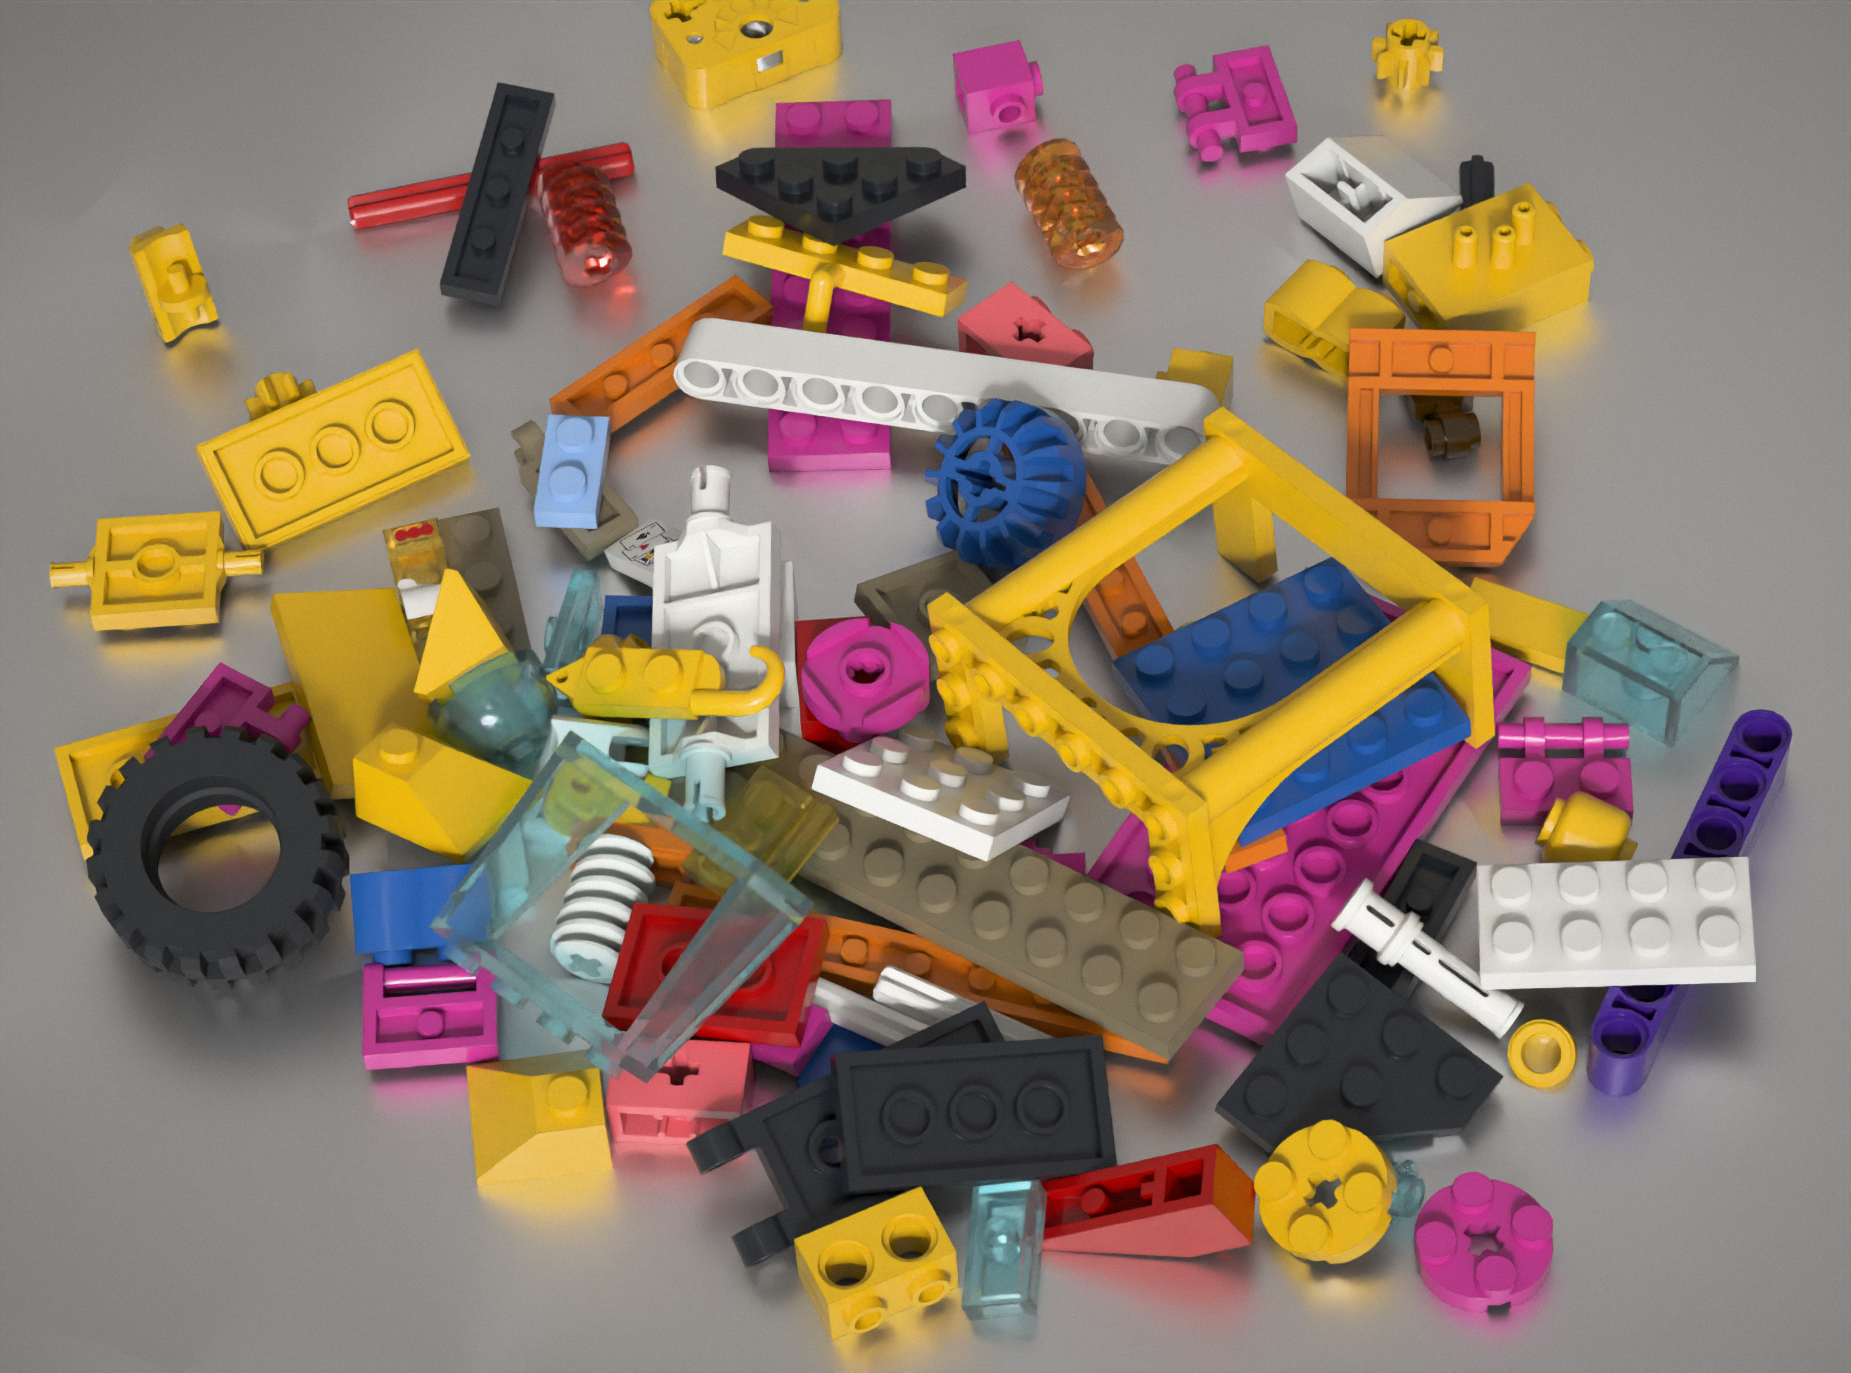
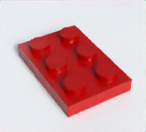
M634 902L601 1015L608 1030L801 1048L830 937L827 922L822 918Z

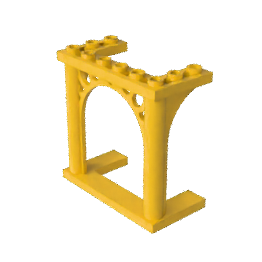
M1223 406L1203 419L1205 442L963 605L946 592L927 605L932 632L929 636V644L936 656L939 679L936 685L944 701L947 718L944 730L953 747L956 749L959 747H971L984 751L993 757V764L999 765L1009 758L1002 706L1014 715L1017 723L1029 736L1037 737L1039 735L1057 750L1059 757L1070 770L1075 773L1081 771L1100 786L1106 798L1119 809L1126 807L1144 822L1148 830L1151 852L1148 862L1155 882L1157 898L1154 901L1155 910L1213 938H1217L1222 934L1217 886L1233 846L1246 824L1266 798L1284 779L1312 756L1430 672L1435 675L1470 718L1471 736L1464 739L1467 743L1477 749L1495 736L1489 601ZM1211 503H1213L1218 553L1259 584L1278 571L1273 512L1406 612L1276 704L1243 718L1208 725H1173L1139 718L1114 707L1099 697L1082 679L1073 663L1069 650L1073 620L1077 610L1092 588L1114 569ZM1054 609L1058 615L1053 619L1049 620L1043 617L1047 611ZM1028 636L1043 637L1053 642L1052 646L1048 649L1030 654L1022 653L1011 643L1016 639ZM1047 668H1052L1055 671H1057L1059 675L1053 678L1044 670ZM1127 737H1137L1143 743L1139 748ZM1210 743L1223 745L1212 748V755L1207 759L1205 758L1204 747ZM1176 744L1185 748L1189 756L1183 768L1170 773L1155 761L1154 758L1158 751L1166 745Z

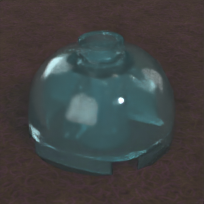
M526 650L527 660L521 662L518 661L514 652L502 654L478 665L451 683L449 687L455 697L447 702L443 708L435 698L429 705L426 714L439 739L499 766L507 765L511 771L524 768L538 759L543 753L540 744L551 734L552 715H558L559 708L556 689L546 679L548 672L534 650Z

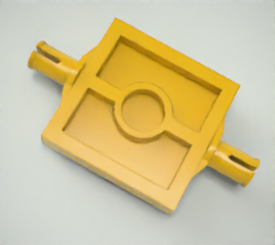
M220 511L97 519L96 543L89 553L87 561L51 562V569L49 571L50 582L53 589L57 587L89 586L92 594L90 617L95 631L219 623L220 596L227 577L264 575V554L262 549L226 552L223 544L224 523Z

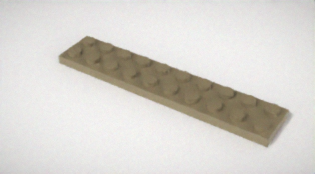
M779 728V758L727 767L725 769L724 804L726 806L725 817L718 821L713 819V808L709 807L710 822H695L686 818L683 814L685 776L667 779L672 781L664 806L665 809L1169 1061L1245 970L1244 952L1182 922L1179 923L1174 918L1021 844H1017L986 862L811 789L818 764L837 755Z

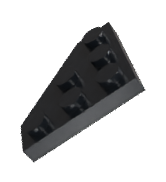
M927 147L751 148L742 151L739 157L715 167L716 188L831 246H836L966 188V166L941 155L936 149Z
M1340 952L1219 1100L1215 1112L1268 1153L1274 1152L1285 1139L1295 1132L1309 1126H1314L1322 1120L1337 1121L1345 1127L1360 1131L1375 1143L1392 1141L1393 1137L1432 1134V1137L1459 1135L1500 1084L1503 1075Z

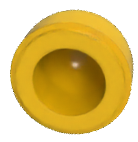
M1536 1019L1523 1024L1515 1031L1509 1042L1508 1059L1513 1072L1523 1082L1535 1087H1550L1562 1082L1572 1073L1578 1060V1046L1572 1032L1562 1023L1552 1019ZM1537 1037L1554 1038L1561 1048V1060L1558 1066L1551 1072H1536L1526 1063V1046Z

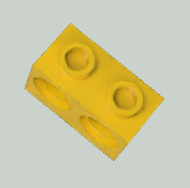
M921 1186L794 1239L798 1275L832 1340L848 1333L860 1334L870 1331L880 1325L888 1316L914 1305L923 1307L936 1303L950 1290L959 1287L956 1250ZM909 1251L923 1253L922 1256L915 1259L899 1257L901 1254ZM844 1278H856L861 1280L858 1283L851 1286H840L835 1284L837 1281Z

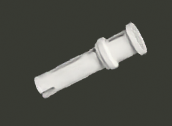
M1365 877L1344 903L1330 926L1338 932L1345 928L1377 952L1376 960L1384 966L1389 964L1393 967L1396 963H1399L1440 993L1445 999L1451 1001L1492 1031L1494 1036L1500 1039L1514 1023L1525 1003L1521 1000H1516L1503 989L1481 990L1480 973L1423 932L1421 928L1424 923L1419 920L1420 916L1413 911L1404 914L1374 892V883Z

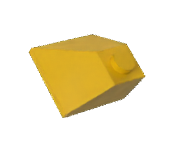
M391 722L353 757L356 817L458 864H465L538 793V783L437 737Z
M600 1048L466 1066L478 1186L613 1168Z

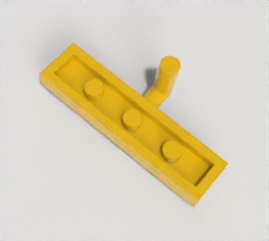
M764 215L751 216L749 219L726 231L722 255L810 279L802 327L804 331L826 333L833 289L836 287L940 317L946 316L965 301L968 280L949 275L950 270L943 265L932 262L909 264L895 260L894 254L891 251L880 247L864 246L856 249L842 244L831 246L805 232L803 234L784 228V222L774 217Z

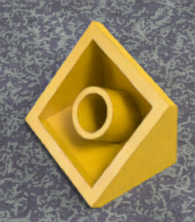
M445 568L414 693L441 719L454 721L527 675L528 671L484 600L457 570Z

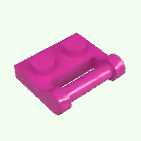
M497 953L476 955V961L396 968H386V965L380 962L364 963L362 1056L366 1070L500 1060V968ZM476 988V991L388 998V994Z

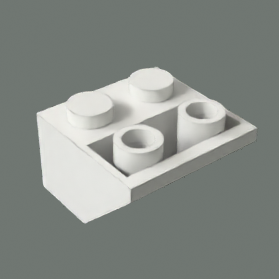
M1383 135L1327 137L1285 174L1298 216L1376 278L1383 274L1385 241L1444 218L1464 203L1459 193Z

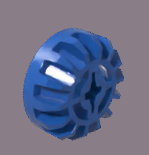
M990 398L984 400L976 410L964 409L954 418L952 424L956 435L941 434L934 447L945 456L940 469L927 468L925 471V482L938 487L937 495L925 501L928 518L940 522L936 526L937 538L944 547L953 550L957 549L960 559L988 568L1014 571L1073 531L1084 503L1086 466L1077 437L1070 426L1057 414L1046 408L1018 400L1007 401ZM990 437L986 451L973 453L966 459L970 449L978 439ZM1003 443L1009 448L1013 458L999 454ZM958 486L961 496L968 503L964 516L959 512ZM980 508L1000 512L990 520L976 522Z

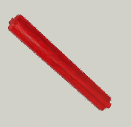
M619 142L541 158L530 196L631 176L634 173V160L628 143ZM472 172L352 195L348 198L347 204L351 224L354 229L362 230L461 210Z

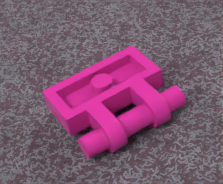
M1269 45L1213 55L1211 73L1197 75L1195 67L1190 64L1181 65L1174 71L1173 75L1176 82L1173 90L1178 108L1187 114L1189 121L1185 129L1190 144L1199 150L1203 161L1213 162L1221 158L1223 149L1220 141L1228 137L1235 136L1240 153L1297 143V123ZM1223 101L1225 109L1209 111L1208 104L1210 102Z
M220 662L158 739L167 735L172 745L187 741L186 729L206 726L211 736H222V729L225 725L243 727L248 735L256 739L263 733L281 741L285 751L291 755L301 743L299 734L309 723L311 717L305 709L293 703L289 705L279 719L268 713L276 703L272 689ZM152 748L144 755L145 761L155 755ZM220 805L218 807L226 814L234 816L242 806Z
M1524 717L1523 723H1498V748H1523V758H1499L1500 826H1542L1557 797L1566 801L1570 795L1579 791L1590 794L1625 811L1631 819L1632 826L1634 809L1630 758H1604L1603 750L1629 748L1628 723H1603L1602 717H1582L1581 723H1544V717ZM1545 749H1581L1582 758H1545Z

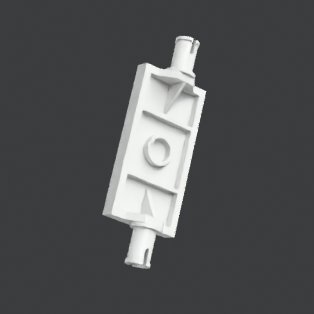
M706 465V482L703 481V470L701 467L691 472V516L686 519L684 530L679 539L673 542L654 545L652 649L703 650L705 653L714 656L723 668L726 680L725 690L746 691L760 685L767 672L766 664L762 660L750 655V647L753 645L767 646L780 656L781 532L772 521L749 526L734 522L729 517L731 473L721 466ZM779 695L764 710L757 714L743 717L699 715L698 720L650 718L648 769L654 776L664 779L685 776L683 814L686 818L695 822H710L709 807L713 808V819L715 821L725 817V769L727 767L779 758Z

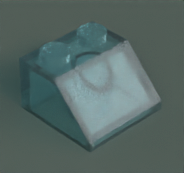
M1631 599L1600 601L1567 642L1562 690L1673 748L1737 667L1740 656Z

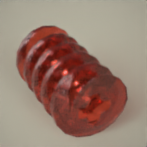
M559 162L547 166L539 175L535 188L542 214L545 217L547 230L551 236L552 246L556 252L557 262L561 268L562 278L569 287L587 288L596 286L607 278L620 273L632 258V247L627 240L626 229L621 221L620 210L616 206L615 195L611 190L609 177L602 169L594 166H583L576 162Z

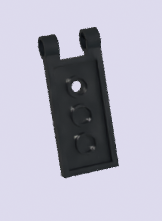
M983 1001L881 1050L1004 1042L1005 1040L986 1002ZM831 1073L739 1117L718 1125L686 1143L700 1175L722 1167L755 1149L784 1208V1211L768 1217L731 1237L746 1269L794 1246V1239L908 1191L844 1195L840 1161L837 1163L827 1162L820 1154L822 1140L826 1138L838 1140Z

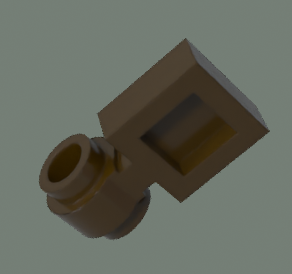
M1403 395L1413 422L1425 420L1423 423V435L1427 452L1431 457L1440 455L1443 461L1470 456L1471 450L1480 448L1481 431L1477 416L1472 412L1473 396Z

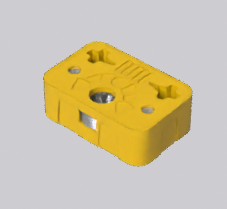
M654 0L649 8L655 54L677 84L678 90L686 102L696 109L707 110L715 108L732 99L785 81L789 77L815 67L829 64L837 60L843 51L840 7L837 0Z

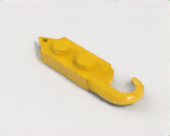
M753 645L749 649L750 655L762 660L766 664L767 672L763 682L751 690H725L726 680L723 668L714 656L705 653L703 650L587 647L585 657L548 674L546 679L554 688L573 701L572 705L582 716L698 720L699 715L743 717L757 714L773 703L781 692L785 681V666L779 654L771 648Z

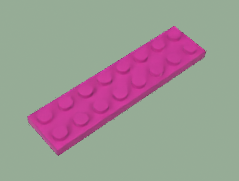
M891 99L776 103L775 148L892 147ZM892 221L840 244L856 249L864 246H874L892 252ZM784 222V228L804 234L803 231ZM772 269L771 305L774 307V315L771 317V326L802 330L810 279ZM836 287L833 289L826 334L891 342L892 303ZM769 409L767 456L769 472L891 469V426Z

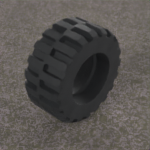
M225 725L222 729V736H211L206 726L186 729L187 741L172 745L166 735L150 743L149 745L155 755L144 763L140 764L132 756L118 769L125 779L118 789L106 785L97 801V804L103 811L101 820H92L89 824L87 842L93 849V855L86 859L88 878L97 892L94 897L103 915L126 947L134 951L141 962L156 973L164 970L171 975L175 982L194 987L198 980L207 981L213 990L233 989L234 979L245 977L253 986L271 980L268 969L284 962L288 970L305 959L300 949L309 940L319 945L330 931L326 919L330 911L340 912L346 895L341 885L342 878L349 875L350 856L344 843L346 833L341 818L323 782L317 779L311 766L297 752L291 755L288 754L281 741L264 733L257 740L249 737L245 728ZM220 805L245 806L264 814L273 824L278 834L280 856L271 878L255 896L231 909L217 912H199L179 906L167 895L158 872L160 857L167 840L182 822L199 811Z

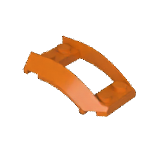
M1350 328L1346 497L1440 566L1489 568L1501 566L1535 516L1534 360L1536 332ZM1379 394L1501 397L1500 501L1377 498Z

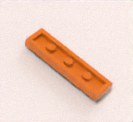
M734 275L549 399L551 413L556 415L609 417L611 433H613L680 388L673 376L674 369L689 329L695 321L703 318H717L771 326L774 307L737 275Z

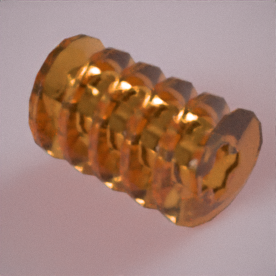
M1066 138L1051 139L1029 151L1018 164L1014 175L1015 187L1023 198L1026 208L1031 213L1032 219L1040 230L1041 237L1049 247V252L1056 263L1067 269L1083 270L1096 267L1108 261L1119 251L1123 243V229L1116 221L1114 212L1107 205L1105 195L1098 189V182L1090 173V168L1084 158L1081 157V151L1075 142Z

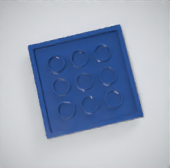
M1330 557L1113 660L1114 679L1141 715L1147 720L1173 725H1208L1227 722L1260 712L1281 701L1391 622L1349 570L1336 559ZM1430 672L1295 769L1257 809L1241 832L1237 842L1241 847H1244L1470 737V718L1435 675ZM1217 743L1206 745L1204 747L1205 758L1207 759L1212 755V748L1223 745ZM1176 744L1166 745V748L1181 768H1183L1189 756L1187 750Z

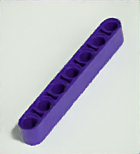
M1758 709L1748 711L1737 719L1671 859L1749 858L1785 779L1792 730L1790 724L1783 716L1774 711ZM1690 984L1610 986L1593 1021L1590 1034L1586 1072L1589 1081L1597 1090L1604 1094L1618 1097L1630 1095L1642 1087ZM1636 999H1647L1651 1002H1641ZM1611 1051H1625L1628 1054L1620 1055L1612 1053Z

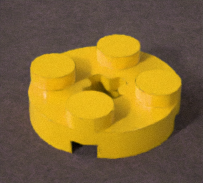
M1322 1120L1314 1126H1309L1295 1132L1275 1149L1268 1162L1258 1169L1254 1178V1189L1259 1196V1212L1263 1224L1270 1236L1281 1247L1294 1256L1307 1261L1325 1260L1329 1264L1345 1263L1360 1257L1376 1245L1385 1234L1392 1218L1387 1212L1392 1202V1191L1397 1194V1178L1388 1156L1370 1138L1360 1131L1343 1126L1337 1121ZM1339 1178L1341 1185L1334 1191L1338 1202L1331 1208H1327L1321 1202L1314 1205L1313 1197L1316 1194L1318 1185L1324 1180L1332 1182Z

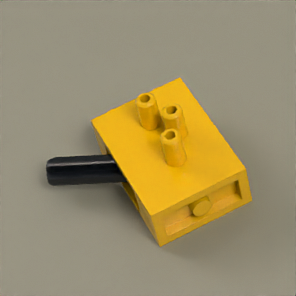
M1472 155L1470 161L1460 164L1459 194L1462 196L1464 203L1459 206L1458 212L1384 242L1382 283L1418 329L1516 331L1588 301L1590 276L1594 271V261L1588 246L1582 240H1576L1562 223L1561 216L1555 205L1550 201L1545 202L1530 182L1495 196L1494 165L1492 162L1483 161L1482 155Z

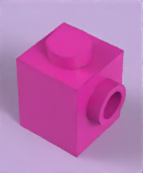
M1020 40L953 53L955 96L968 134L1036 121L1035 97L1043 95L1042 76L1037 61H1027Z

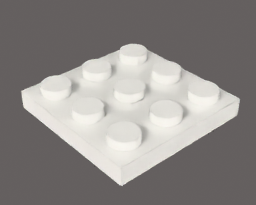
M905 724L893 731L883 733L818 764L811 788L986 862L1062 820L1070 797L1069 794L1051 788V781L1043 775L1026 770L1012 772L993 764V757L984 751L971 747L953 748L936 741L937 736L933 731L914 724Z

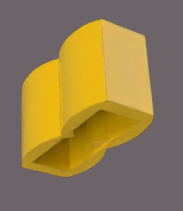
M1307 259L1265 302L1263 331L1281 347L1296 355L1312 358L1327 373L1348 384L1350 328L1405 329L1406 315L1391 297L1366 288L1356 287L1340 268Z

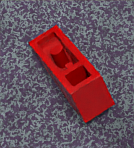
M1212 1144L1037 1183L1035 1185L1030 1244L1036 1250L1195 1257L1252 1245L1256 1197L1254 1182L1218 1144Z

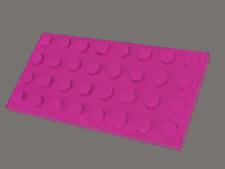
M1368 594L1391 623L1406 613L1400 607ZM1491 648L1496 733L1498 723H1503L1529 684L1532 665ZM1491 739L1477 749L1465 740H1462L1283 827L1282 829L1286 834L1288 852L1226 874L1223 869L1217 886L1222 934L1215 939L1244 952L1245 970L1205 1018L1264 1046L1337 955L1342 952L1347 956L1359 939L1345 928L1338 932L1330 926L1344 903L1365 877L1374 883V892L1382 898L1385 896L1416 839L1425 840ZM1166 762L1164 768L1167 769L1170 773H1172L1168 763ZM1131 812L1086 876L1155 909L1154 901L1157 899L1155 882L1148 862L1151 852L1148 830L1144 822Z

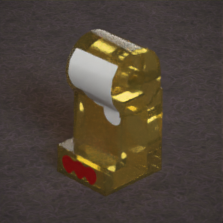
M437 518L382 530L398 600L405 622L408 625L412 643L427 640L445 568L448 569Z

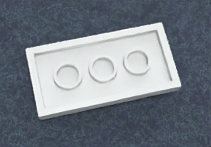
M1748 857L1477 865L1481 990L1756 982V958Z

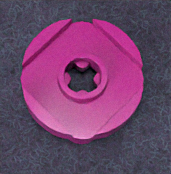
M869 618L850 619L827 628L810 644L807 650V661L803 666L801 676L805 703L820 722L829 728L838 730L839 735L844 740L852 743L868 741L874 735L887 733L902 727L919 712L927 708L930 702L929 656L921 640L906 627L889 621L890 629L881 626H869ZM863 670L868 675L877 672L881 673V675L877 677L875 682L861 684L855 682L854 673Z
M1478 1172L1461 1174L1454 1180L1452 1185L1442 1188L1429 1198L1416 1219L1414 1253L1420 1266L1419 1274L1425 1286L1435 1296L1461 1310L1487 1312L1488 1305H1502L1510 1302V1308L1523 1304L1541 1289L1550 1273L1553 1257V1219L1550 1213L1541 1207L1532 1196L1512 1184L1489 1179L1484 1174ZM1481 1234L1489 1235L1496 1239L1495 1244L1501 1250L1495 1252L1486 1249L1480 1256L1473 1254L1470 1251L1472 1243L1470 1237Z

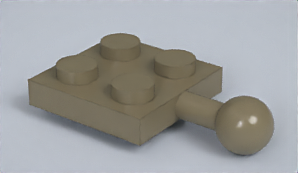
M957 549L857 584L854 603L865 616H871L873 626L890 629V621L906 627L921 640L929 656L930 682L939 679L936 656L929 644V636L932 632L927 605L946 592L964 605L993 584L975 563L971 564L960 559ZM1028 637L1016 639L1011 644L1017 649L1027 646Z

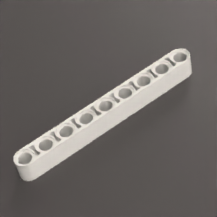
M703 318L695 321L690 327L673 374L676 384L682 391L699 399L956 435V431L952 422L964 409L976 410L984 400L990 398L1007 401L1018 400L1046 408L1061 417L1074 432L1083 453L1171 465L1206 441L1203 419L1220 408L1219 399L1212 391L1191 383L717 318Z

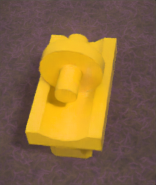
M182 223L166 230L163 227L156 226L132 238L130 241L132 246L128 247V251L159 336L165 343L176 339L183 331L190 327L219 319L190 234Z

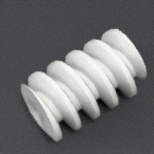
M614 834L594 835L583 842L578 853V862L571 873V883L563 897L564 904L556 918L557 926L554 928L549 939L550 952L556 961L569 972L589 981L611 983L634 902L649 903L647 896L652 893L656 885L655 876L649 870L655 861L650 849L640 842Z

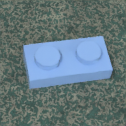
M548 414L533 511L536 527L598 528L611 438L609 417Z

